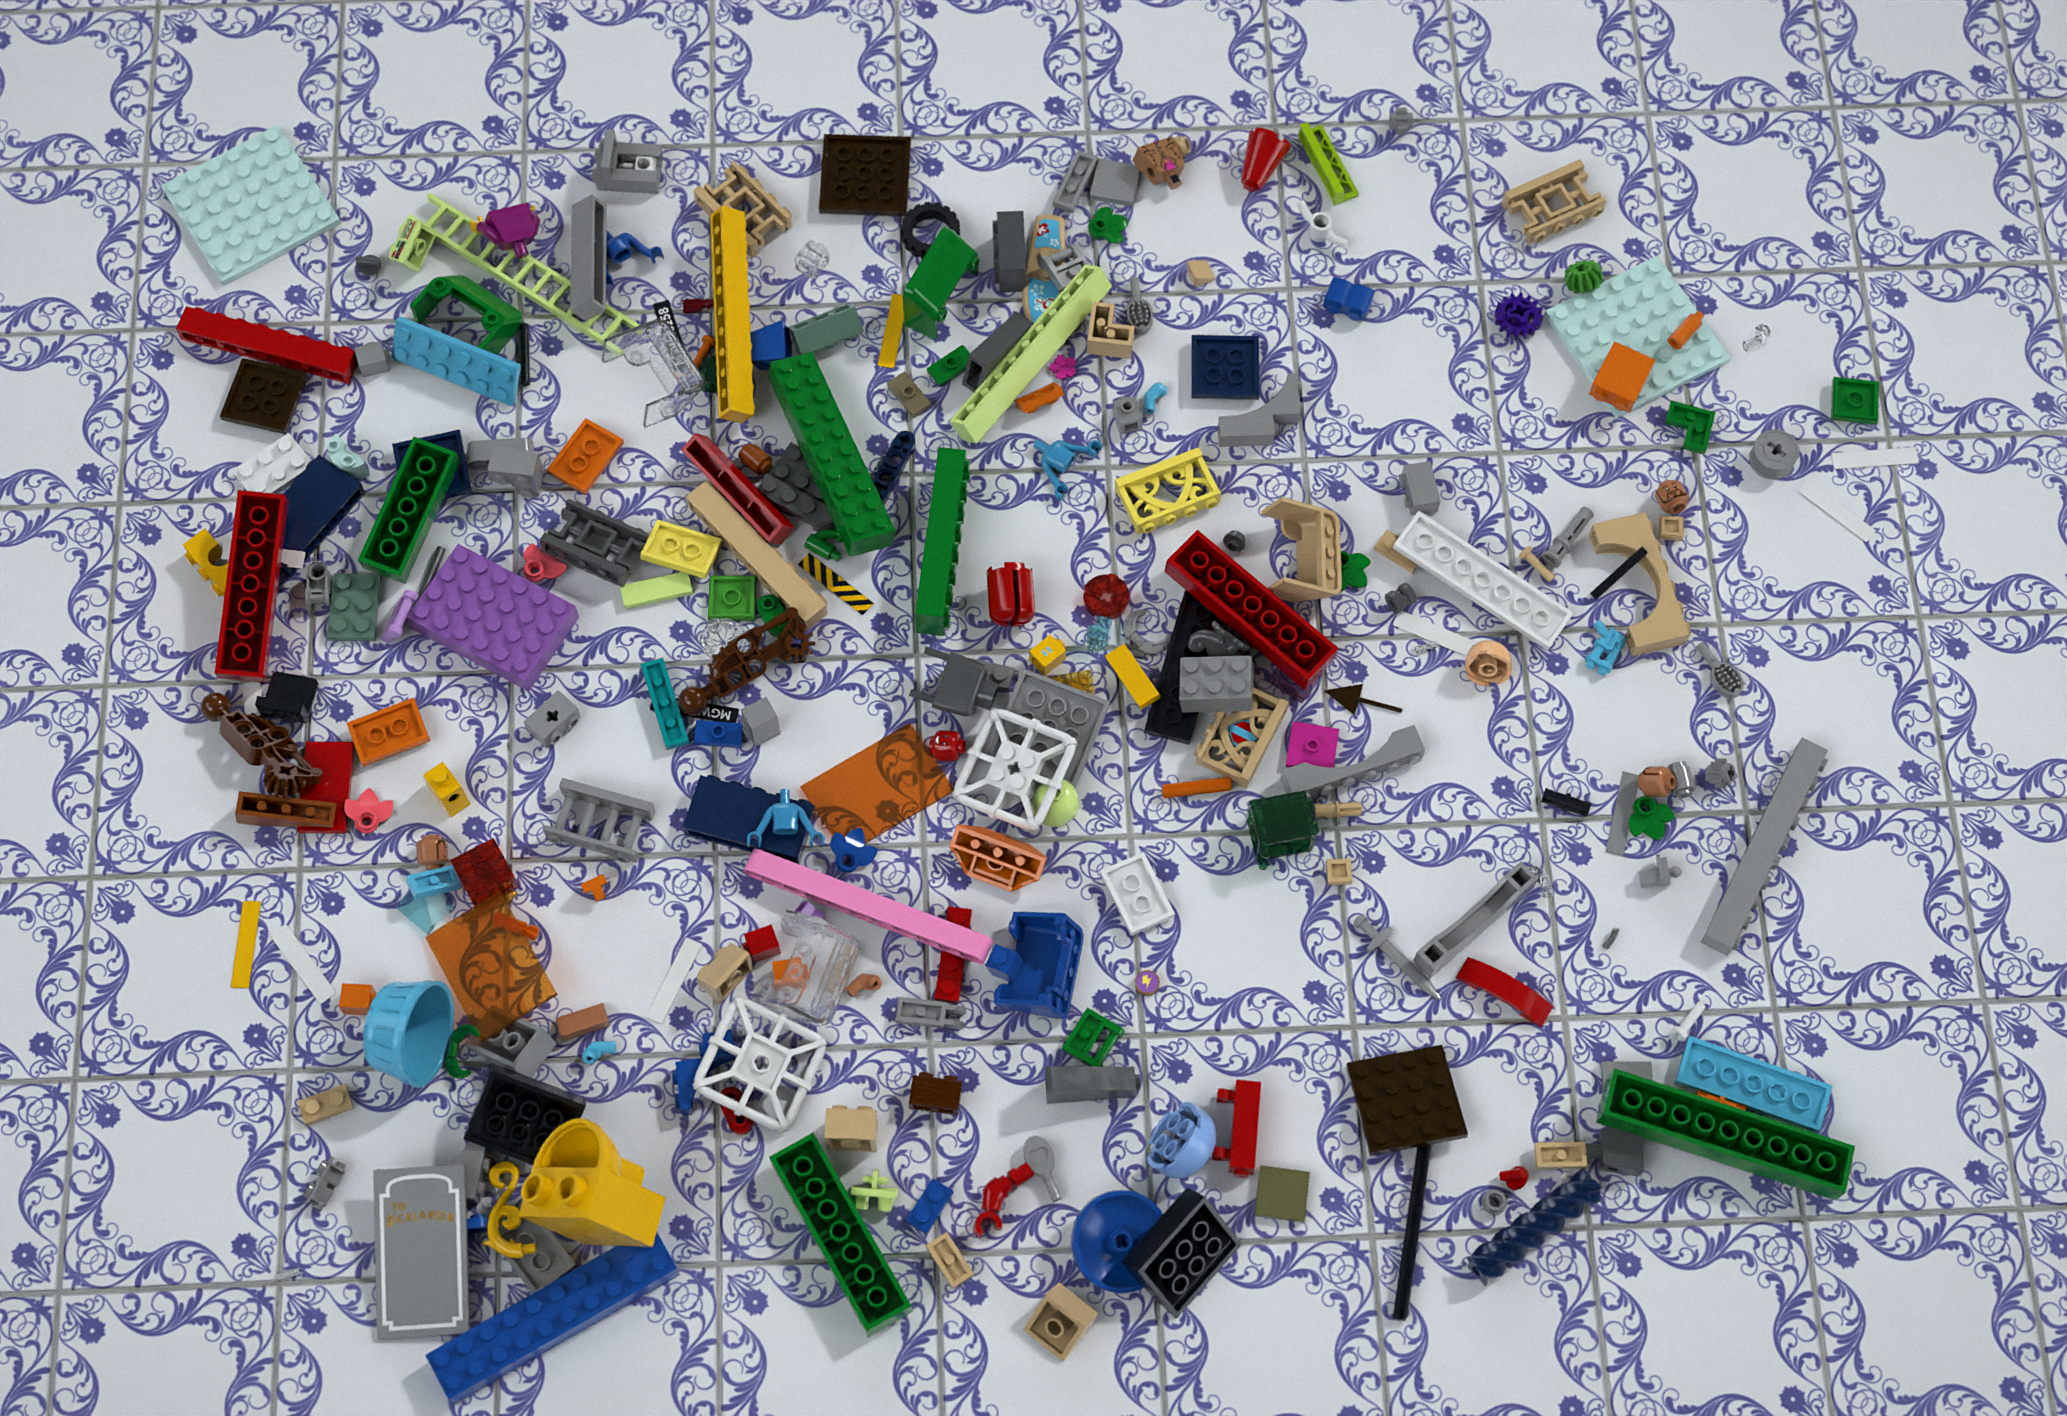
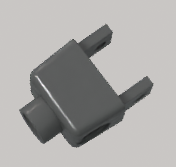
M925 647L924 654L947 662L944 671L940 672L937 681L939 686L935 696L915 689H911L909 696L931 703L932 708L961 716H972L975 713L976 707L991 710L999 684L986 680L989 672L986 665L956 652L948 654Z

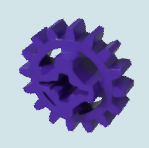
M1511 293L1509 299L1504 296L1502 302L1497 303L1494 313L1496 318L1495 325H1500L1499 332L1506 331V337L1513 334L1515 340L1518 339L1519 335H1522L1524 340L1527 339L1528 333L1534 336L1536 330L1540 329L1544 315H1541L1542 307H1537L1538 301H1530L1531 295L1523 298L1522 293L1518 297Z

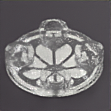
M711 619L701 632V648L709 658L713 659L712 656L718 654L720 647H726L727 642L743 634L745 629L741 624L730 619ZM741 639L737 644L741 652L746 648L747 641L745 639Z

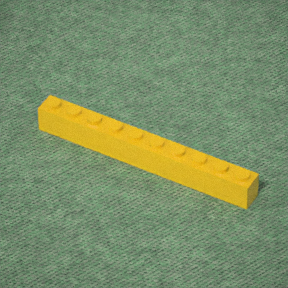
M721 206L710 214L718 418L742 424L754 416L755 411L753 404L754 385L752 383L753 364L751 363L752 343L750 341L751 323L749 318L745 212Z

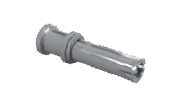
M1582 507L1562 535L1554 538L1553 545L1542 554L1543 560L1548 565L1555 568L1561 565V559L1565 554L1570 553L1572 543L1590 519L1593 518L1594 513L1592 510Z

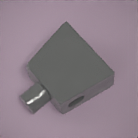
M1611 1128L1600 1131L1597 1136V1143H1585L1587 1158H1599L1600 1171L1631 1176H1641L1644 1172L1641 1136Z

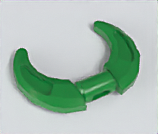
M464 1024L456 1028L449 1039L451 1042L447 1052L448 1057H445V1067L449 1075L455 1079H464L471 1074L470 1070H461L458 1060L455 1059L460 1045L459 1042L461 1043L468 1035L480 1036L478 1029L470 1024Z

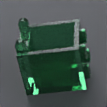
M1306 790L1249 801L1246 821L1256 862L1260 870L1268 868V859L1313 850L1314 843L1317 842L1319 826L1317 820L1312 818L1311 812L1314 811L1311 798H1307Z

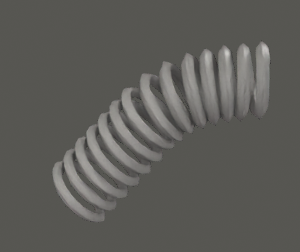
M1612 928L1611 935L1602 945L1605 949H1609L1616 940L1615 938L1619 932L1618 928Z

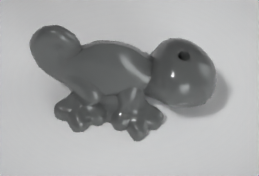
M1215 620L1212 623L1214 631L1199 630L1193 633L1188 640L1190 651L1201 652L1206 648L1208 657L1247 656L1242 651H1249L1251 648L1244 639L1232 633ZM1252 659L1253 668L1255 670L1257 663Z

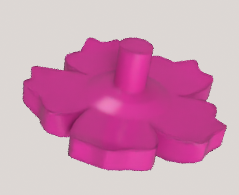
M1063 354L1057 355V358L1054 360L1055 363H1050L1049 369L1053 374H1056V378L1059 380L1066 379L1067 376L1072 378L1076 374V368L1074 367L1076 361L1074 358L1067 357L1065 360Z

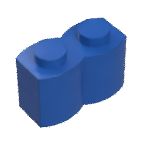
M1333 277L1324 298L1323 307L1332 314H1345L1351 320L1365 321L1374 300L1375 291L1369 287Z

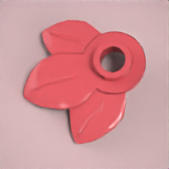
M533 543L524 551L523 557L526 564L524 565L523 573L529 581L537 582L543 578L555 579L561 576L567 569V566L559 562V559L541 552ZM534 569H538V570H539L538 573H535V574H532V573H531Z
M368 788L360 795L358 801L346 799L344 811L347 817L354 821L355 827L359 832L368 834L374 832L379 823L389 819L393 811V801L379 802L374 791ZM364 820H370L371 824L365 826L362 824V822Z

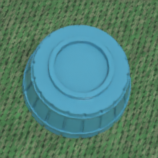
M430 980L422 982L397 981L386 984L380 989L370 1005L363 1031L364 1055L372 1068L416 1088L426 1086L434 1079L447 1056L446 1054L451 1042L449 1039L454 1028V1003L447 985L441 981Z

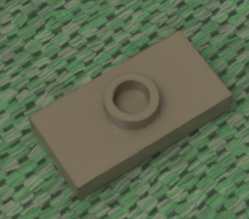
M905 371L887 382L888 389L912 418L917 417L931 407V402Z

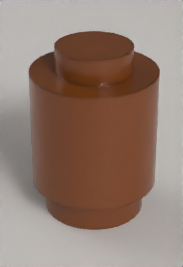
M747 443L741 448L738 454L741 462L754 473L762 475L770 471L772 468V457L756 444L752 445L751 443Z

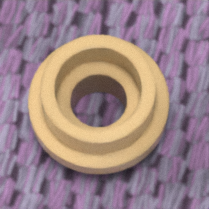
M1186 136L1175 137V142L1182 158L1186 157L1188 153H1191L1188 138Z

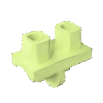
M879 1169L873 1170V1176L863 1175V1183H870L872 1186L853 1184L851 1195H854L853 1201L856 1209H868L869 1196L879 1197L878 1210L889 1212L892 1210L894 1199L898 1195V1188L878 1187V1184L888 1185V1177H879Z

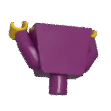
M528 202L489 211L485 222H483L482 216L477 217L478 222L469 220L472 232H480L492 243L498 245L502 251L513 249L517 259L529 255L526 245L532 243L540 225V218L535 212V206L531 205L530 209Z

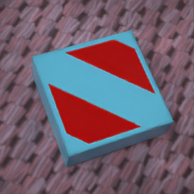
M1249 719L1233 723L1227 727L1229 738L1234 748L1244 741L1256 742V737L1250 730Z

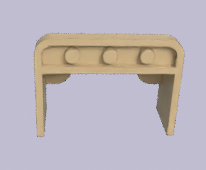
M1285 497L1279 498L1263 509L1261 515L1281 520L1282 533L1288 539L1296 541L1297 580L1283 577L1269 586L1268 589L1280 599L1290 602L1329 598L1338 594L1342 589L1340 521L1336 513Z

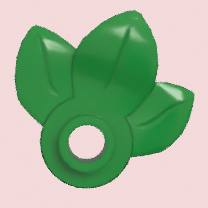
M1102 207L1095 212L1094 218L1090 220L1088 231L1095 239L1104 238L1110 243L1124 242V237L1120 232L1127 228L1129 221L1122 215L1113 214L1110 207Z
M1341 551V561L1345 563V565H1341V591H1344L1348 584L1355 588L1366 587L1367 576L1363 569L1371 564L1369 558L1361 553L1349 555L1347 552Z
M1642 796L1636 799L1633 804L1634 813L1629 817L1628 825L1634 837L1645 832L1651 839L1662 840L1665 834L1664 822L1674 820L1675 816L1667 805L1658 804L1652 798ZM1641 806H1646L1649 811H1642Z

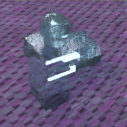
M1099 615L1096 624L1089 625L1086 635L1087 643L1089 644L1088 651L1091 654L1097 653L1100 648L1105 649L1106 644L1109 642V630L1112 625V619Z

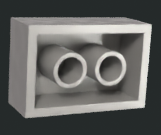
M1252 657L1180 658L1179 701L1182 713L1253 711L1254 668Z

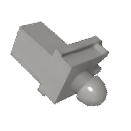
M1657 854V870L1639 873L1641 888L1670 885V878L1679 877L1682 874V870L1677 866L1668 868L1667 857L1660 858V854Z

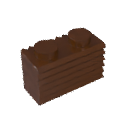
M920 1072L919 1076L913 1075L909 1109L950 1115L959 1114L962 1081H958L957 1077L950 1075L943 1076V1079L934 1078L933 1074L927 1072Z

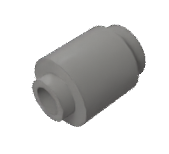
M1685 761L1674 762L1668 765L1667 768L1670 769L1676 779L1675 787L1671 791L1672 795L1678 796V798L1691 796L1696 787L1690 767L1686 765Z

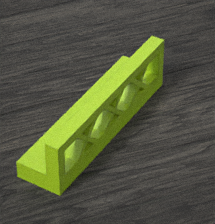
M1308 122L1300 124L1298 138L1333 204L1337 205L1358 197L1359 193L1323 126L1319 125L1311 128ZM1319 133L1321 135V144H1319L1315 134ZM1323 151L1331 154L1330 161H1328ZM1333 168L1340 171L1339 178H1337ZM1342 185L1348 187L1351 192L1344 194Z

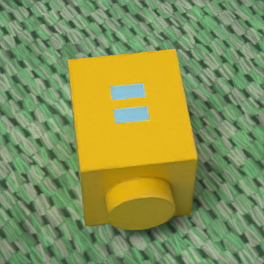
M1051 634L1029 651V661L1044 676L1066 660V647L1064 643L1058 638L1055 639Z

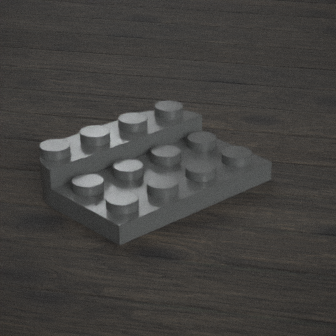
M790 442L770 473H765L763 477L762 488L764 496L775 507L813 526V530L816 532L836 528L800 447Z

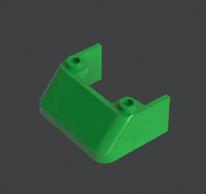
M947 227L941 229L903 292L904 326L934 340L938 337L937 326L939 322L943 323L948 313L945 310L946 301L964 272L974 275L978 273L980 261L978 253L954 230Z
M464 275L434 278L410 304L416 323L421 324L443 298L448 295L453 296L483 316L481 320L482 326L490 334L478 348L496 355L500 353L519 331L520 324L523 323L522 314L518 309Z

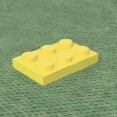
M657 520L640 557L641 560L706 579L722 546V539Z

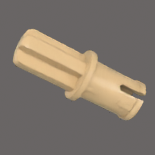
M1335 801V803L1314 804L1315 819L1336 818V820H1339L1340 817L1360 816L1362 814L1360 802L1339 803Z

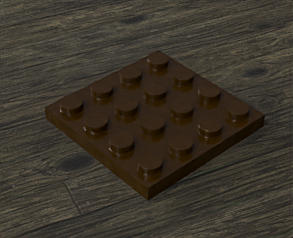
M824 134L819 214L907 216L911 137Z
M1442 1045L1346 1063V1070L1370 1156L1467 1138L1468 1131Z

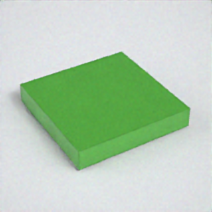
M710 576L708 621H755L756 576Z

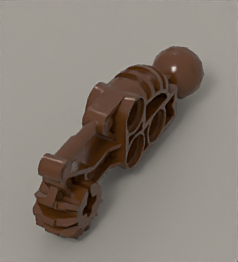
M795 607L787 608L785 612L772 618L768 623L760 627L751 628L727 642L726 647H720L718 654H714L712 662L707 665L710 671L707 680L709 684L702 688L689 686L682 690L678 699L680 709L685 714L691 716L701 714L705 711L708 700L715 696L722 698L765 673L766 663L777 656L784 662L788 661L791 655L793 663L798 662V656L802 661H806L807 658L804 652L812 655L813 651L808 646H814L815 642H808V638H811L813 633L804 634L807 630V625L799 623L797 617L798 610ZM787 621L777 640L759 649L763 633ZM792 637L800 640V643L797 644L798 649L790 646L793 642ZM741 639H745L749 644L746 652L739 651L737 647ZM754 659L760 663V669L756 673L751 672L749 669V663ZM732 671L738 672L740 676L737 684L730 683L728 679Z
M219 692L210 693L203 698L200 704L201 713L212 722H220L219 734L248 764L253 766L264 765L266 767L263 783L267 788V793H274L275 797L280 795L286 799L288 795L295 797L297 793H301L306 785H317L321 782L322 770L314 768L297 752L298 746L289 737L287 729L274 725L271 720H266L262 715L256 716V713L246 715L240 709L230 713L231 704L229 699ZM284 758L295 759L299 766L286 762Z

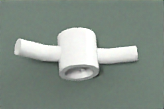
M1304 200L1297 203L1303 218L1309 223L1308 234L1313 241L1324 242L1328 240L1342 248H1347L1349 240L1339 237L1331 231L1332 219L1327 213L1316 212L1312 214Z

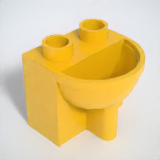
M577 1118L569 1120L556 1128L540 1148L531 1174L522 1185L521 1197L523 1202L519 1217L584 1245L653 1247L666 1197L642 1187L645 1174L644 1168L620 1157L616 1145L598 1124L587 1119Z

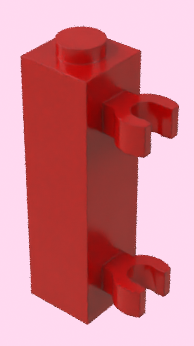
M1236 1079L1234 1091L1218 1088L1217 1103H1233L1230 1149L1215 1146L1212 1160L1229 1161L1228 1173H1234V1176L1239 1178H1247L1249 1175H1253L1255 1170L1261 1082Z

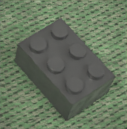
M1024 211L997 212V220L993 221L995 284H999V293L1023 292V288L1026 287Z

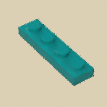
M663 657L642 663L641 668L666 750L689 744Z

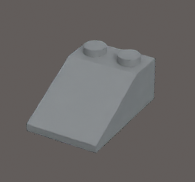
M492 1006L477 1026L480 1036L475 1037L471 1035L464 1046L490 1063L532 1078L557 1043L542 1027Z

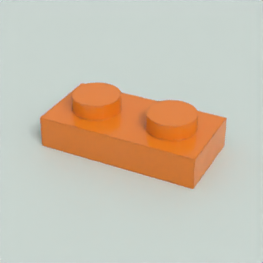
M1053 382L1014 401L1017 409L1024 414L1033 413L1044 404L1057 402L1059 397L1064 396V392L1061 386Z

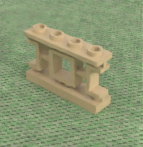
M1581 159L1504 192L1501 205L1505 211L1509 209L1510 215L1520 211L1528 223L1523 225L1522 234L1523 236L1526 235L1525 241L1527 244L1540 242L1548 235L1558 234L1571 225H1579L1585 219L1597 217L1604 211L1607 201L1605 197L1601 198L1600 192L1590 196L1583 186V183L1587 181L1588 174L1583 171L1585 165ZM1571 182L1574 191L1568 193L1564 185ZM1559 195L1566 207L1552 213L1544 200ZM1580 198L1584 206L1577 208L1573 200ZM1531 199H1533L1536 205L1533 209H1530L1526 204ZM1542 214L1546 222L1538 225L1539 222L1536 216Z
M733 161L730 163L731 168L724 169L725 178L727 179L716 189H713L708 183L704 184V188L698 186L693 190L695 202L709 216L721 207L716 201L723 195H726L729 199L723 202L722 206L734 208L747 198L756 207L745 215L746 228L752 223L757 226L751 231V235L746 231V252L753 258L759 253L758 248L765 246L762 235L774 226L781 233L785 231V228L790 229L792 227V215L786 207L782 208L778 204L773 194H768L763 189L762 184L757 179L753 180L749 176L747 169L743 165L739 166ZM739 181L744 187L735 193L732 189L738 185ZM767 208L773 215L764 221L761 216L767 212Z

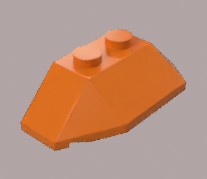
M957 824L949 846L967 876L1009 892L1039 881L1047 857L1032 845L985 827Z

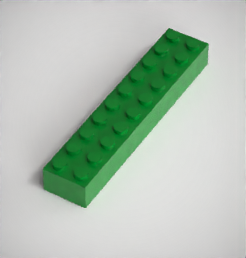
M813 352L770 362L768 379L849 557L893 546L895 528Z
M1615 1068L1606 1077L1596 1119L1598 1124L1632 1133L1642 1138L1833 1200H1837L1846 1193L1855 1149L1854 1145Z

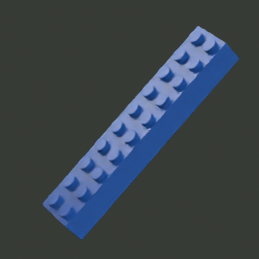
M656 1233L653 1247L615 1246L425 1356L448 1400L455 1405L674 1279L680 1273L658 1233Z

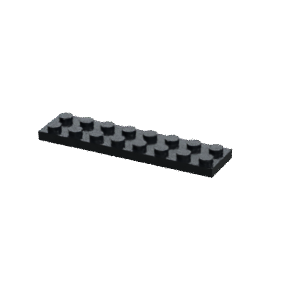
M1186 590L1184 591L1156 687L1161 698L1151 705L1144 733L1190 745L1199 712L1182 713L1179 701L1180 658L1208 657L1206 648L1201 652L1190 651L1188 648L1189 637L1199 630L1214 631L1212 626L1214 620L1223 626L1224 622Z

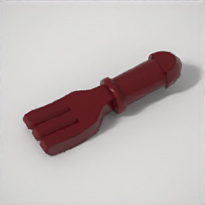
M714 299L683 300V312L690 314L701 312L704 308H714Z

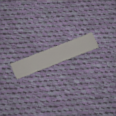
M1622 772L1606 852L1624 855L1629 831L1628 820L1633 812L1639 775Z

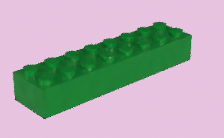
M938 447L915 610L916 633L944 636L945 628L950 627V607L953 605L954 595L952 592L953 586L956 583L955 570L959 561L958 548L959 544L961 545V526L964 524L965 517L964 503L967 502V483L970 481V459H966V450Z
M814 1133L771 1155L769 1159L773 1169L867 1337L912 1313V1305Z

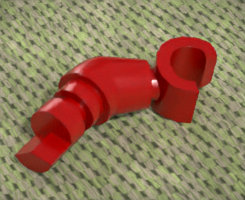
M1027 1162L1018 1168L1009 1170L1006 1177L1004 1175L999 1178L994 1177L983 1188L981 1209L984 1212L976 1218L973 1224V1232L978 1239L984 1233L981 1228V1222L984 1220L991 1221L995 1226V1230L1000 1231L1002 1229V1221L996 1213H1000L1008 1193L1013 1191V1186L1017 1188L1034 1177V1173Z

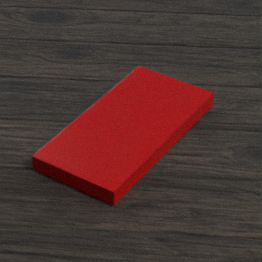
M306 742L304 759L314 768L322 770L321 782L317 785H306L302 789L300 799L337 803L333 827H297L298 833L347 834L348 817L344 811V804L346 799H350L354 742Z

